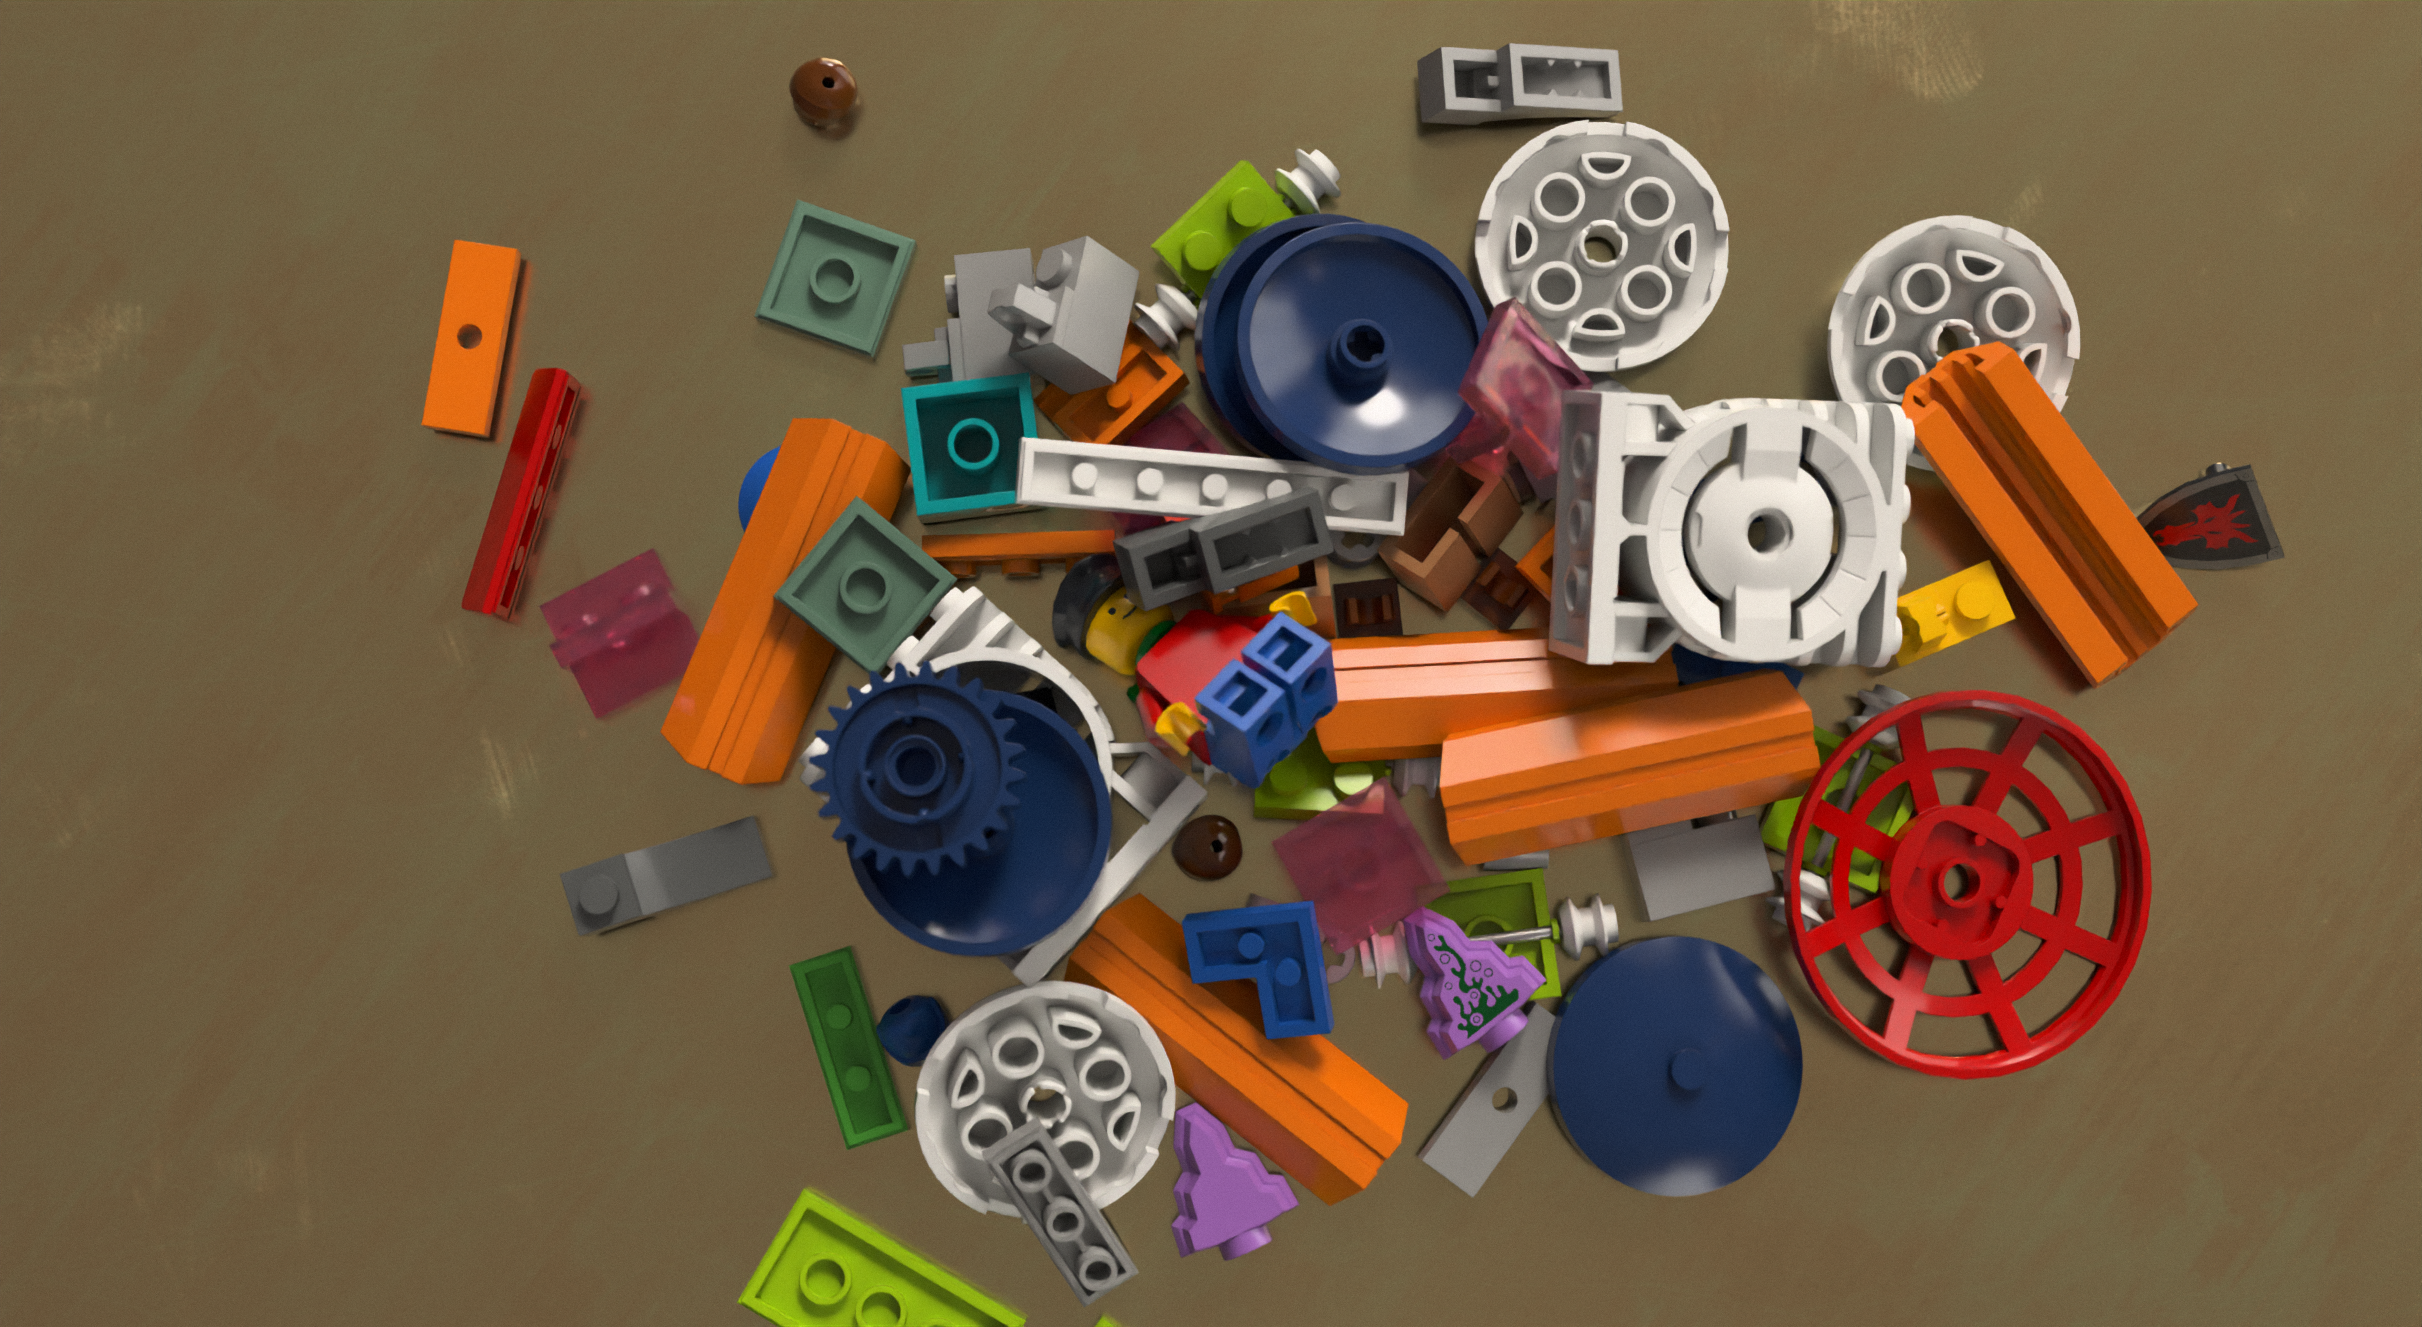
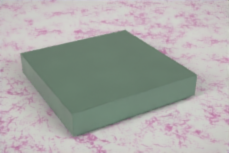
M797 199L754 317L757 321L875 361L916 251V240Z
M856 495L773 596L870 675V672L873 670L878 674L883 670L892 654L912 635L956 582L957 578Z

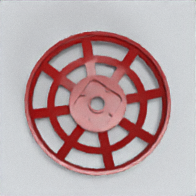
M1987 690L1940 691L1909 699L1870 718L1845 738L1823 763L1799 804L1787 843L1783 872L1785 919L1794 955L1809 988L1829 1016L1856 1042L1889 1062L1931 1076L1963 1080L2005 1076L2034 1067L2070 1047L2095 1026L2119 996L2133 970L2147 930L2152 895L2150 850L2142 816L2127 782L2108 754L2081 727L2053 709L2018 695ZM1973 709L2003 714L2018 720L1999 754L1966 747L1940 748L1927 751L1921 715L1941 710ZM1894 725L1896 726L1902 761L1890 767L1871 782L1855 801L1849 813L1821 799L1834 775L1853 753L1877 734ZM2042 733L2056 741L2081 765L2098 790L2107 811L2070 822L2065 810L2052 791L2032 772L2022 766ZM1945 767H1967L1980 769L1988 773L1971 806L1941 805L1932 770ZM1907 781L1916 815L1904 823L1893 837L1866 824L1865 822L1869 814L1879 802L1898 785ZM2011 785L2019 789L2034 804L2045 820L2049 830L2021 839L2009 823L1996 815ZM1813 824L1837 838L1830 871V897L1834 918L1805 932L1801 916L1800 873L1804 843L1810 825ZM2115 836L2120 855L2121 893L2117 922L2110 941L2075 925L2080 912L2083 890L2082 860L2079 847ZM1855 847L1882 861L1879 877L1880 897L1851 909L1848 877L1851 856ZM2057 855L2060 890L2056 913L2053 916L2030 905L2034 886L2032 864ZM1960 864L1968 874L1969 884L1964 895L1953 900L1946 893L1944 879L1950 868ZM1890 922L1898 935L1910 945L1898 980L1876 962L1864 945L1861 934ZM2018 929L2043 939L2044 941L2040 949L2026 966L2009 980L2003 982L1991 953L2006 944ZM1843 943L1848 955L1862 975L1881 993L1892 999L1882 1036L1865 1026L1841 1004L1821 976L1814 960L1815 957ZM2064 950L2099 964L2100 966L2091 983L2071 1008L2045 1030L2029 1038L2012 1002L2025 996L2043 981L2060 960ZM1934 957L1965 960L1978 993L1969 996L1944 997L1922 992ZM1916 1010L1929 1015L1952 1018L1978 1016L1988 1013L2004 1049L1984 1055L1950 1057L1921 1053L1907 1048Z

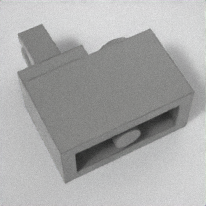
M1084 236L1043 249L1041 259L1036 268V281L1033 289L1020 283L1009 284L1004 289L997 288L993 290L987 314L1013 334L1008 353L1010 357L1068 394L1073 395L1116 383L1140 271L1089 236Z
M1030 248L954 255L956 274L944 275L945 295L948 313L959 312L960 318L947 319V327L935 328V341L902 345L905 374L908 377L938 375L939 383L1029 372L1031 386L1045 385V379L1008 355L1013 334L987 314L993 290L997 288L1004 289L1009 284L1020 283L1031 289L1035 286L1034 262Z
M1736 810L1698 818L1700 828L1695 830L1692 829L1691 821L1685 820L1628 832L1619 836L1642 922H1651L1775 890L1756 814L1738 818Z

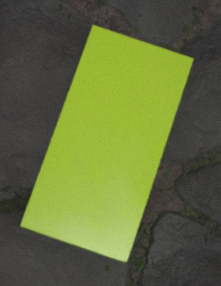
M807 1188L801 1192L737 1301L740 1305L777 1327H1023L1027 1320L1024 1316Z

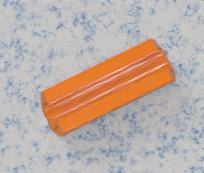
M2000 341L1952 351L1937 362L1932 370L1925 375L1919 376L1905 389L1901 408L1905 413V417L1913 422L1915 430L1914 443L2092 687L2097 689L2118 677L2136 661L2164 641L2195 612L2199 604L2016 351Z
M792 419L660 731L686 763L703 770L708 769L722 775L721 777L740 785L780 781L836 647L773 595L856 495L890 522L910 475L911 467L886 441L869 434H863L852 429L851 426L834 419Z
M1550 627L1324 639L1331 643L1338 704L1325 717L1320 718L1314 725L1322 751L1331 763L1442 757L1443 741L1452 733L1677 687L1679 681L1676 664H1673L1671 652L1673 648L1671 645L1655 662L1613 661L1612 665L1586 664L1549 651Z
M1764 668L1449 734L1442 745L1440 793L1443 808H1445L1450 845L1465 866L1803 796L1821 767L1818 748L1815 746L1813 731L1815 730L1812 711L1783 671Z
M1141 893L1106 910L1092 927L1093 930L1084 941H1081L1070 955L1064 981L1084 984L1103 990L1133 1007L1154 1029L1162 1042L1171 1064L1175 1085L1328 1206H1332L1365 1190L1376 1176L1378 1169L1384 1161L1388 1160L1400 1145L1409 1104L1321 1034L1266 1039L1258 987L1249 978L1193 984L1183 926Z

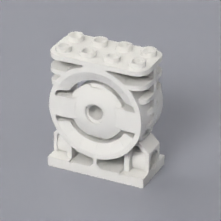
M1562 390L1548 650L1586 664L1613 665V661L1655 662L1673 643H1677L1701 655L1728 661L1748 663L1776 662L1795 666H1806L1809 663L1837 667L1848 666V664L1879 668L1886 666L1890 661L1891 655L1898 653L1902 642V626L1900 619L1896 616L1898 589L1903 586L1906 577V559L1900 549L1902 524L1906 522L1909 516L1911 505L1910 492L1905 485L1906 458L1912 453L1915 441V430L1912 420L1905 417V413L1899 405L1886 403L1734 398L1717 400L1707 405L1682 411L1669 395ZM1733 430L1731 462L1715 470L1698 487L1687 508L1683 527L1684 549L1691 569L1698 580L1710 592L1723 599L1722 630L1720 634L1719 608L1701 593L1689 574L1683 556L1681 530L1685 509L1692 492L1703 476L1718 462L1728 456ZM1801 452L1804 454L1805 460L1811 464L1820 485L1811 475L1799 468ZM1621 455H1628L1625 461L1621 462ZM1831 506L1838 507L1840 513L1837 553H1830L1833 539V512ZM1761 516L1766 525V534L1762 543L1753 549L1748 542L1747 532L1753 519ZM1618 585L1624 595H1617ZM1647 622L1651 624L1649 628H1647Z
M975 586L968 589L965 593H962L955 587L932 611L930 616L936 623L924 637L918 641L913 635L910 636L889 658L886 664L893 671L887 676L885 682H891L894 679V670L897 662H902L910 676L916 677L924 660L930 661L933 665L936 679H941L951 666L957 667L960 671V687L962 688L975 678H979L984 684V689L1014 694L1030 678L1040 681L1041 683L1035 689L1044 687L1051 689L1058 715L1076 730L1084 720L1088 723L1091 733L1084 741L1101 767L1111 796L1112 806L1116 792L1149 822L1147 826L1143 824L1110 862H1107L1102 878L1092 897L1065 927L1043 942L1028 949L1009 955L996 956L1012 971L1011 973L1027 987L1035 986L1039 981H1045L1091 930L1103 913L1116 902L1207 800L1208 792L1189 775L1180 770L1150 742L1116 743L1109 721L1101 706L1090 691L1069 670L1044 650L1034 638H1031L1016 625L1006 613L989 601ZM867 684L860 691L863 693L869 692L871 685ZM850 701L844 709H849L852 702ZM819 738L813 741L799 759V762L805 767L800 776V781L809 789L811 784L824 778L826 775L825 771L809 763V757L824 754L828 751V746ZM1138 756L1121 776L1116 773L1114 757ZM818 795L826 803L830 801V796Z

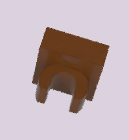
M1497 548L1490 558L1485 556L1481 561V570L1458 598V601L1495 630L1510 629L1539 591L1515 568L1518 562L1500 548Z
M1397 577L1333 584L1338 638L1403 635Z

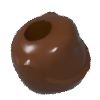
M822 57L802 64L794 72L790 80L789 92L792 96L794 110L805 122L815 126H828L839 122L843 117L851 113L857 101L858 86L853 74L843 63L832 58Z
M1212 814L1200 816L1186 824L1172 844L1171 855L1176 866L1188 877L1197 881H1216L1229 876L1237 869L1242 860L1243 848L1240 834L1234 823L1223 816Z

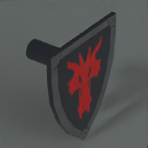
M2224 463L2212 464L2206 469L2205 476L2185 482L2159 497L2136 518L2172 566L2193 569H2226L2285 558L2251 464L2230 468Z

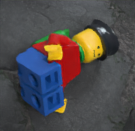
M1109 553L1092 554L1076 562L1060 584L1053 603L1052 627L1057 645L1065 650L1073 648L1086 660L1097 658L1118 673L1129 676L1136 675L1137 682L1128 688L1126 695L1136 703L1146 737L1152 745L1174 748L1182 757L1186 756L1189 750H1191L1209 767L1213 765L1225 774L1229 772L1239 782L1248 787H1259L1264 782L1265 775L1271 771L1275 764L1289 756L1307 737L1308 731L1316 722L1330 713L1338 704L1331 643L1305 628V626L1314 625L1317 619L1305 593L1302 591L1292 592L1278 598L1269 606L1270 614L1263 616L1223 614L1216 616L1202 609L1190 610L1179 622L1174 621L1173 612L1167 604L1144 611L1129 602L1117 557Z

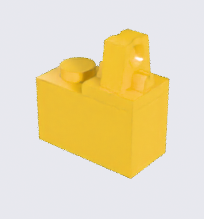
M1990 559L1897 598L1896 616L1900 619L1902 626L1901 647L1897 654L1891 655L1890 661L1886 666L1880 667L1879 670L1882 675L2016 619Z

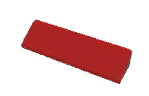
M538 368L532 375L463 596L461 607L466 611L505 621V618L508 619L580 387L579 381L567 370L560 368Z

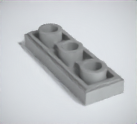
M1532 1000L1523 1011L1529 1022L1520 1032L1493 1052L1418 1156L1472 1198H1474L1549 1094L1546 1060L1548 1042L1555 1016ZM1507 1087L1509 1092L1507 1102L1503 1106L1495 1108L1492 1103L1494 1093L1500 1088Z
M1038 1117L1030 1120L982 1151L985 1162L1083 1307L1088 1306L1139 1273L1134 1261ZM1070 1212L1064 1219L1055 1220V1217L1060 1213Z

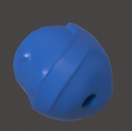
M911 995L900 999L887 1009L880 1023L876 1026V1031L883 1046L894 1059L905 1066L920 1067L923 1066L933 1045L950 1025V1022L942 1005L933 996Z

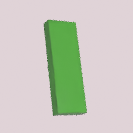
M847 946L789 965L846 1149L856 1148L910 1130L885 1047L876 1031L878 1024L853 946Z

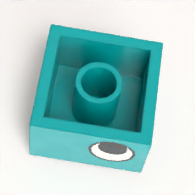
M1029 372L901 388L916 512L921 524L1047 508L1046 506L1014 504L1019 438L1038 439Z

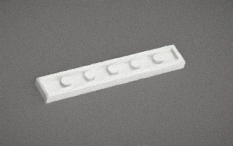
M1021 437L1019 438L1014 504L1194 519L1261 502L1309 486L1317 489L1319 492L1328 530L1404 536L1409 471L1384 475H1353L1329 470L1311 462Z

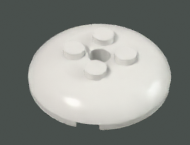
M1582 120L1561 125L1542 133L1516 151L1503 165L1487 190L1476 225L1475 258L1482 289L1490 306L1507 330L1522 344L1540 356L1566 367L1594 372H1614L1643 366L1664 357L1686 342L1700 328L1712 312L1726 281L1729 253L1728 232L1730 230L1723 201L1716 186L1700 163L1678 143L1656 130L1632 122H1626V124L1610 122L1588 123L1589 120ZM1596 236L1606 238L1615 248V260L1606 263L1597 262L1593 259L1589 260L1584 247V241Z
M1973 216L1935 217L1906 225L1877 242L1855 264L1846 277L1832 309L1828 327L1827 354L1831 380L1839 401L1897 404L1901 407L1906 387L1922 374L1925 375L1936 366L1935 364L1943 359L1936 354V351H1938L1937 341L1939 335L1944 330L1943 328L1946 327L1956 335L1958 350L1997 341L2014 349L2052 403L2061 412L2068 396H2065L2071 379L2074 361L2079 359L2080 355L2078 315L2065 279L2048 255L2026 236L2010 227H2003L1986 220L1972 218ZM1914 443L1912 453L1906 458V464L1934 471Z
M1039 981L1035 986L1027 987L1025 984H1019L985 997L961 1013L945 1029L933 1045L921 1069L916 1086L914 1117L924 1157L936 1178L952 1195L967 1206L985 1215L988 1210L1001 1215L1021 1218L1022 1224H1027L985 1162L982 1154L983 1150L1030 1120L1038 1117L1100 1210L1130 1191L1146 1175L1160 1155L1158 1147L1165 1135L1169 1120L1173 1121L1176 1091L1171 1064L1162 1042L1154 1029L1133 1007L1114 995L1088 985L1066 981ZM1040 1086L1041 1090L1052 1089L1056 1091L1048 1100L1041 1102L1029 1100L1035 1094L1034 1089ZM1070 1212L1060 1213L1055 1217V1220L1064 1219Z

